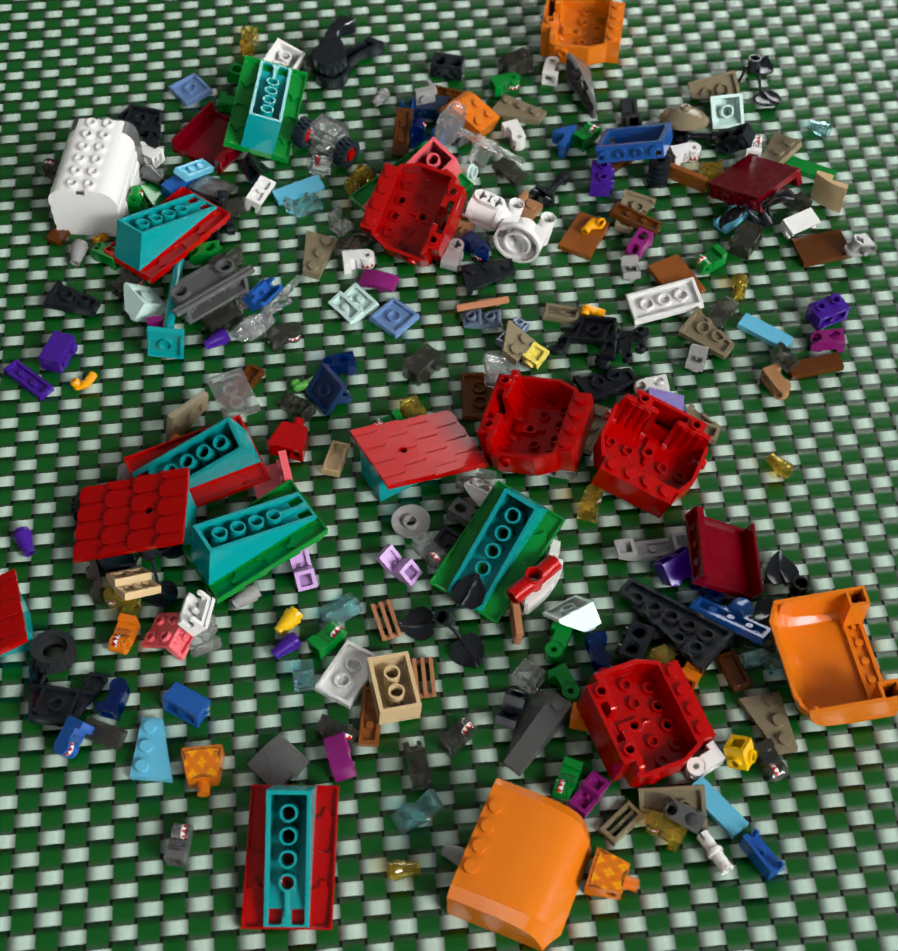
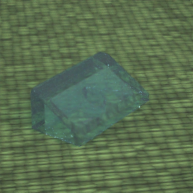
M349 592L321 607L316 613L326 627L332 621L341 624L360 614L362 608L359 600Z

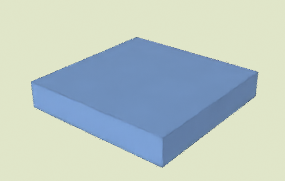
M195 73L168 86L169 91L186 108L213 94L212 89Z
M394 297L369 317L371 323L395 339L420 319L418 313Z

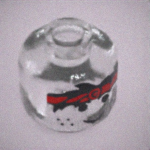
M313 154L311 159H307L306 168L309 169L310 175L325 177L326 174H329L331 161L325 155Z

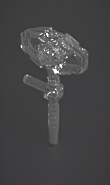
M454 100L438 117L437 125L434 127V137L446 149L455 142L459 134L473 141L472 144L474 145L466 161L467 163L473 164L479 148L484 146L505 158H509L521 165L524 164V158L512 153L510 150L497 146L493 142L487 141V137L479 133L475 135L473 132L462 128L465 125L466 105Z
M296 275L275 296V299L263 307L264 309L261 313L248 316L230 333L233 339L240 342H245L248 339L252 341L267 331L276 322L272 314L276 313L279 308L292 304V300L288 295L302 280L301 276Z

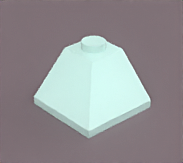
M742 93L710 96L712 130L730 128L744 123Z
M124 283V310L130 315L129 318L134 322H146L147 317L159 316L165 312L166 303L151 287Z
M574 595L542 612L544 617L582 632H591L596 628L595 626L601 624L594 602L578 595Z

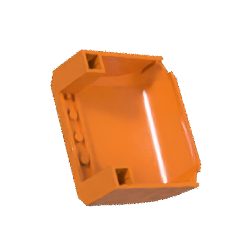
M864 585L773 601L769 625L792 697L799 712L817 725L850 724L896 716L898 712V678L883 681L863 625V620L871 604Z
M497 778L450 885L447 895V914L537 950L544 951L553 940H556L562 934L592 854L589 828L585 820L573 809L562 803Z

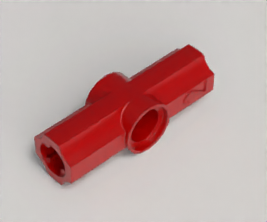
M549 554L536 566L529 567L525 571L524 576L506 589V595L512 603L519 604L532 592H538L542 588L543 583L561 570L562 565L554 555Z

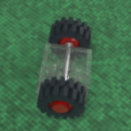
M321 113L315 120L306 116L300 117L297 120V124H294V129L292 128L291 141L293 144L308 149L312 143L313 150L331 158L334 164L344 169L351 168L352 164L355 163L354 160L358 158L357 154L360 152L358 151L360 144L349 138V127Z

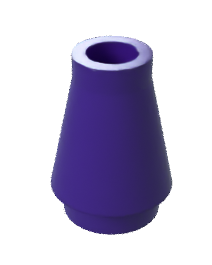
M219 328L207 339L203 340L207 350L227 345L231 341L225 328Z
M27 526L15 529L13 531V539L22 551L23 556L29 557L35 554L32 531Z
M292 631L289 634L286 633L270 651L278 660L298 650L302 643Z

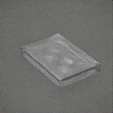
M241 367L207 379L208 386L224 419L237 415L245 417L261 411V407Z

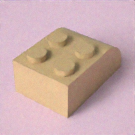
M408 651L368 657V679L378 724L382 725L420 718L422 705Z

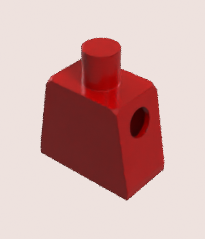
M295 417L292 423L285 421L280 423L268 441L269 454L279 456L278 451L286 450L288 459L304 462L308 443V430L306 426H303L304 420L302 418Z

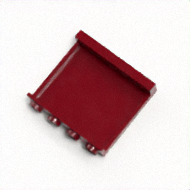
M212 101L204 106L171 139L175 153L192 161L203 158L214 167V171L220 174L243 152L223 146L230 116L214 110Z
M749 154L711 180L708 186L711 198L762 213L761 202L786 184L801 185L802 178L800 168Z
M696 505L685 515L692 584L752 601L763 593L755 524L752 523L747 528L742 529L705 517L703 507Z

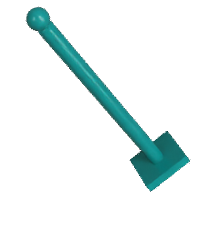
M185 258L172 267L163 327L147 326V356L184 359L185 329H174L176 315L172 312V309L175 308V305L171 298L170 290L182 279Z

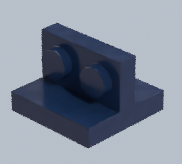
M327 363L320 364L305 390V393L325 416L331 415L337 404H350L353 399L346 391L347 386Z

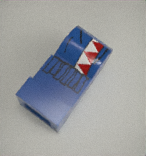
M69 715L54 743V752L67 759H73L78 754L79 745H81L85 735H91L95 727Z

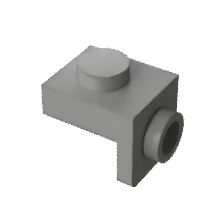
M431 79L427 80L426 87L414 89L416 105L435 102L437 88L436 85L432 84Z
M637 254L621 255L620 272L623 279L633 281L641 278V271L638 266L639 256Z
M692 343L685 368L692 372H703L709 348Z

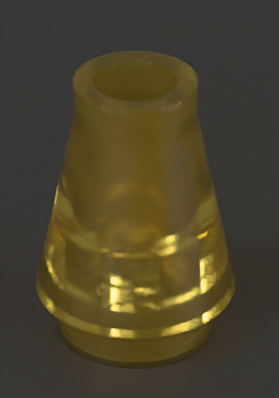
M743 273L734 274L731 279L734 299L737 301L745 299V292L749 282L747 275Z
M775 453L767 456L766 462L769 463L778 478L787 479L792 475L794 471L792 463L777 456Z
M392 859V861L387 862L388 880L396 882L414 875H420L419 861Z

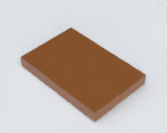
M580 211L558 244V249L590 260L609 230L611 222L606 221L602 229L591 230L588 235H584L581 229L591 218L597 217Z
M678 254L648 265V272L659 286L694 277L700 294L705 293L706 288Z

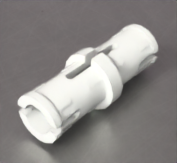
M704 830L701 832L702 836L699 834L696 838L706 850V856L713 860L722 875L729 873L728 868L732 870L734 866L723 853L724 849L722 846L715 842L708 830Z

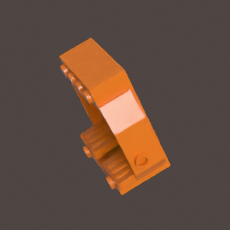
M546 0L541 26L540 56H555L559 59V63L566 64L567 53H571L583 60L586 66L603 62L618 64L625 3L613 2V0Z

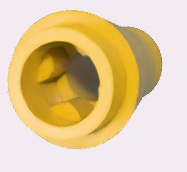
M293 606L289 609L286 608L274 630L283 636L301 623L303 615Z

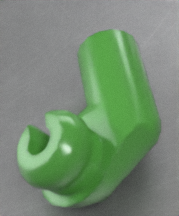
M313 376L302 382L299 379H294L290 385L296 392L305 390Z

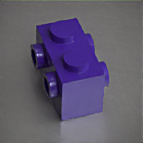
M592 160L589 196L610 197V190L614 191V180H611V178L614 179L615 168H612V162L597 163V160Z
M835 293L819 301L811 302L807 306L805 318L816 331H819L847 319L850 306L839 293Z

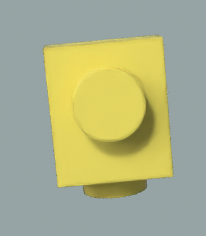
M534 341L528 351L522 354L523 364L530 369L533 367L538 370L550 352Z

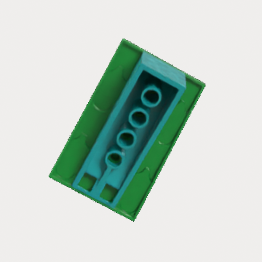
M245 55L223 146L288 164L292 148V128L294 129V124H297L308 73Z
M289 479L239 511L192 525V544L182 546V552L218 604L245 589V586L265 576L273 568L300 554V551L323 539L328 534V528L293 481Z
M498 480L429 583L452 597V591L460 580L474 573L480 574L486 596L482 605L473 610L498 624L511 602L506 595V589L524 576L525 571L529 567L536 566L566 519Z

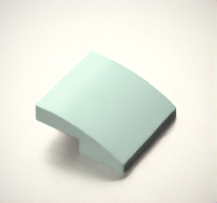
M356 282L344 293L339 291L328 302L350 324L363 319L380 306Z

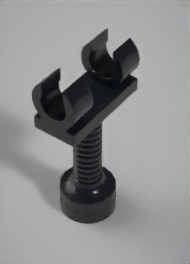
M675 130V145L687 143L689 139H707L715 144L718 130H711L709 134H693L688 131Z
M561 171L556 175V181L547 189L539 185L532 188L529 192L531 195L529 198L537 200L540 196L543 198V207L546 209L550 208L555 203V195L552 192L560 185L565 186L570 182V176L565 171Z
M216 190L215 199L219 201V207L225 210V200L229 198L228 191ZM227 220V223L223 226H227L229 235H235L234 220Z

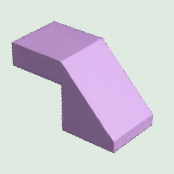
M387 544L375 557L387 573L407 586H412L423 573L412 558H402L392 544Z
M307 547L300 551V554L289 559L298 592L318 587Z

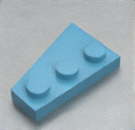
M142 717L130 771L131 780L173 783L163 719Z

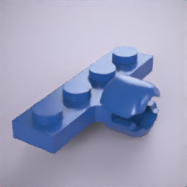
M699 596L690 604L689 608L735 631V634L750 639L754 643L762 645L771 636L772 632L769 627L750 619L754 609L751 602L746 598H735L727 606H721Z

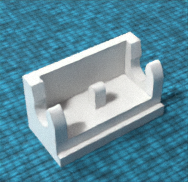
M261 175L246 196L244 209L249 211L251 206H253L257 214L261 205L273 191L276 182Z
M810 207L783 219L778 230L789 240L801 231L810 227L812 229L816 228V225H819L821 221Z
M199 589L197 594L201 598L195 597L190 592L185 595L177 622L181 628L193 637L208 629L216 600Z

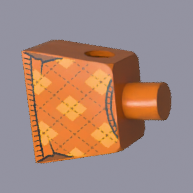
M222 744L181 748L189 787L197 788V796L199 797L210 796V786H218L221 782L225 758Z
M597 847L586 881L584 894L620 900L623 889L636 893L640 880L628 876L629 862Z

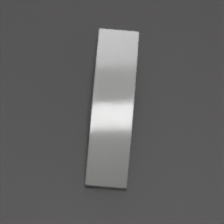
M687 532L670 533L669 538L634 542L633 538L614 540L613 544L618 559L626 561L660 560L683 545H688Z

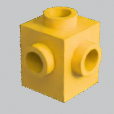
M731 734L723 747V754L726 757L729 768L748 771L752 763L756 761L757 753L754 750L751 737Z

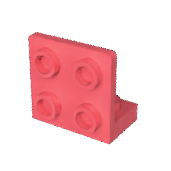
M286 450L278 451L279 459L276 460V463L265 465L271 479L254 486L257 499L289 479L293 481Z
M160 612L154 619L149 632L145 635L142 646L144 648H166L177 660H184L196 636H191L177 624L180 612Z

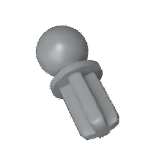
M386 88L379 89L372 103H375V106L385 103L390 97L389 90Z

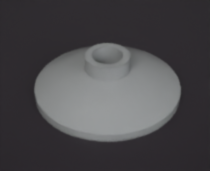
M408 504L399 507L393 513L391 525L399 536L417 538L428 530L430 516L423 507Z

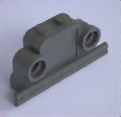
M229 258L220 259L215 265L206 264L180 279L178 284L171 288L170 295L175 305L172 312L177 317L183 315L189 324L196 322L250 290L247 277L255 273V269L249 264L239 270L235 266L234 261Z

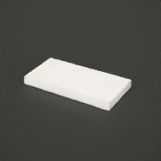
M694 277L625 294L635 326L693 311L697 307L700 309L704 308V303Z

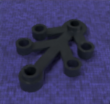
M638 326L632 331L620 332L617 328V339L627 338L617 340L616 355L624 350V353L621 355L623 363L628 364L633 361L631 344L635 341L637 342L635 344V352L637 354L646 352L644 342L650 335L649 329L644 326ZM596 356L594 360L595 368L597 370L608 369L610 366L609 361L599 360V356Z

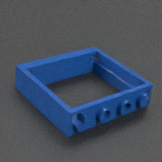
M671 122L605 129L595 147L597 163L665 158L673 140ZM661 150V154L656 155V151Z

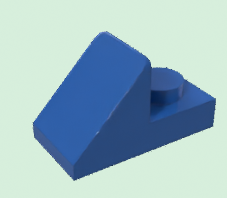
M577 125L553 130L552 143L557 144L556 149L558 150L559 158L564 159L572 145L573 133L577 130Z

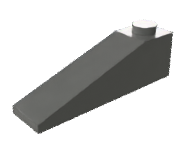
M567 53L565 79L591 117L596 118L597 104L591 70L583 60L571 53Z
M538 690L523 709L503 764L521 776L570 718L573 704L556 692Z

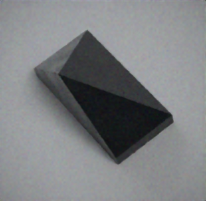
M249 152L239 164L251 186H254L259 177L263 176L269 169Z

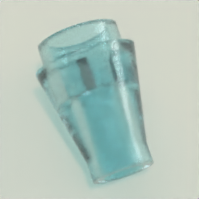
M810 119L807 122L806 129L813 131L821 137H828L832 131V124H829L828 121Z

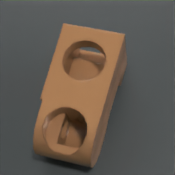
M777 362L762 369L760 380L776 399L785 400L789 396L791 383L781 375L782 367Z

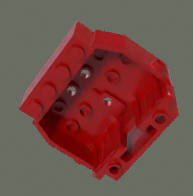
M421 162L399 164L398 167L385 163L359 226L363 234L373 237L374 241L388 255L404 260L411 265L428 267L432 259L441 262L449 241L453 239L468 202L465 187L461 186L459 177L447 169L440 170ZM401 199H404V203H399ZM454 204V205H453V208H452V210H451V213H450V215H449V218H448V220H447L448 212H449V210H450V208H451V205ZM394 215H399L397 219H393ZM421 216H426L424 220H420Z
M512 369L510 375L499 374L477 430L486 460L491 461L493 467L498 471L536 476L560 470L576 472L596 414L592 393L579 392L574 386L559 379L520 376L519 370Z
M638 389L634 396L625 394L611 411L607 410L603 418L605 423L593 446L594 468L597 471L591 483L660 518L668 506H671L686 495L694 484L700 469H704L707 463L705 459L708 452L707 445L710 442L711 436L704 433L707 423Z
M634 659L608 669L607 667H602L592 674L576 705L611 781L614 782L626 778L630 787L639 788L679 773L696 752L705 748L715 736L678 660L662 665L661 661ZM654 705H658L660 709H656ZM631 724L635 725V726L637 727V729L631 728L630 725H631ZM663 724L669 725V728H665Z

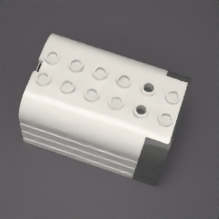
M81 117L73 121L48 197L57 230H70L71 234L98 236L97 234L106 233L109 237H116L117 219L130 215L127 205L129 188L140 185L142 178L140 170L145 165L139 134L131 123L120 119Z

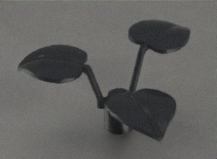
M756 54L750 55L748 65L744 66L738 83L742 80L746 70H748L749 74H757L760 94L755 95L756 103L762 106L781 104L782 99L776 92L771 90L762 91L760 75H769L774 71V66L769 56L761 58V56Z
M782 189L771 195L764 204L761 202L763 212H757V215L753 214L746 207H733L721 215L718 222L719 228L721 230L724 225L738 219L745 212L751 215L756 222L760 221L763 228L769 227L775 222L770 206L795 200L789 189Z
M185 544L137 552L135 559L130 553L98 559V562L105 573L131 569V567L136 566L140 555L145 561H151L154 579L156 583L161 585V593L145 596V600L152 606L170 607L178 598V589L171 581L159 583L154 559L157 557V554L159 556L164 555L168 559L179 558L184 555L182 546Z
M781 551L776 552L767 564V579L773 585L783 584L785 587L789 586V594L786 598L809 595L810 591L807 590L809 587L808 579L799 575L796 565L786 558ZM763 597L757 601L754 607V618L756 622L770 628L769 618L775 599Z
M480 574L468 575L455 585L452 591V599L454 602L459 603V606L449 607L447 610L441 608L434 614L427 607L414 608L398 622L401 630L415 640L425 641L434 635L433 625L439 624L444 628L448 627L460 639L455 641L451 647V657L463 667L478 668L484 658L483 641L473 632L467 633L462 637L452 626L454 622L452 612L462 609L463 606L468 609H476L482 605L486 593Z

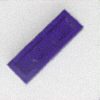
M18 359L3 369L4 374L39 401H42L54 391V387Z

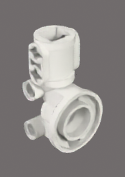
M483 189L475 190L465 212V217L470 222L488 231H496L494 243L498 251L507 259L512 258V261L518 263H530L538 257L542 248L548 244L556 221V216L553 213L543 212L538 224H536L529 218L521 217L524 202L520 198H512L508 204L502 197Z

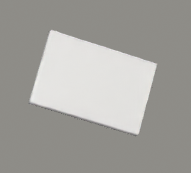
M346 640L314 686V691L350 709L362 692L363 686H366L369 681L367 658L378 655Z

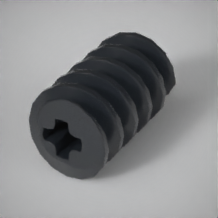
M667 153L665 158L649 159L646 182L650 187L664 188L667 186L671 157Z

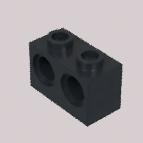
M434 52L430 64L431 77L462 81L465 71V56Z
M749 122L720 130L715 145L722 156L751 148L756 133Z
M632 620L630 627L626 626L622 637L625 639L623 643L619 642L615 652L618 655L617 663L622 664L634 659L645 660L654 639L656 628ZM627 652H633V653H635V654H634V655H630V654H628Z

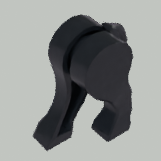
M340 15L331 23L325 35L318 38L319 45L314 48L313 52L306 59V68L314 74L315 82L319 87L328 90L341 88L347 83L352 69L358 62L384 53V41L367 37L361 43L345 48L341 37L355 33L356 24L355 19Z

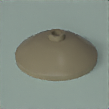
M689 104L668 108L660 114L659 119L661 123L671 122L672 129L680 131L700 130L707 127L709 123V118L704 112Z

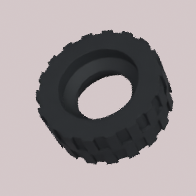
M46 630L34 637L29 645L31 663L41 673L59 674L60 672H65L68 668L70 669L73 663L76 662V642L74 637L70 633L64 632V630ZM59 646L64 649V652L56 657H45L43 655V651L49 647Z

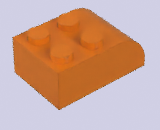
M470 91L462 92L439 110V113L444 111L464 127L467 130L465 137L473 144L493 131L500 118L497 113Z

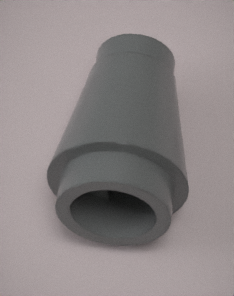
M143 165L140 170V175L143 179L158 186L165 182V178L153 165Z

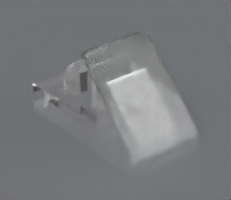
M211 615L208 629L194 636L189 646L192 657L196 658L222 648L221 638L215 635L218 628L215 615Z

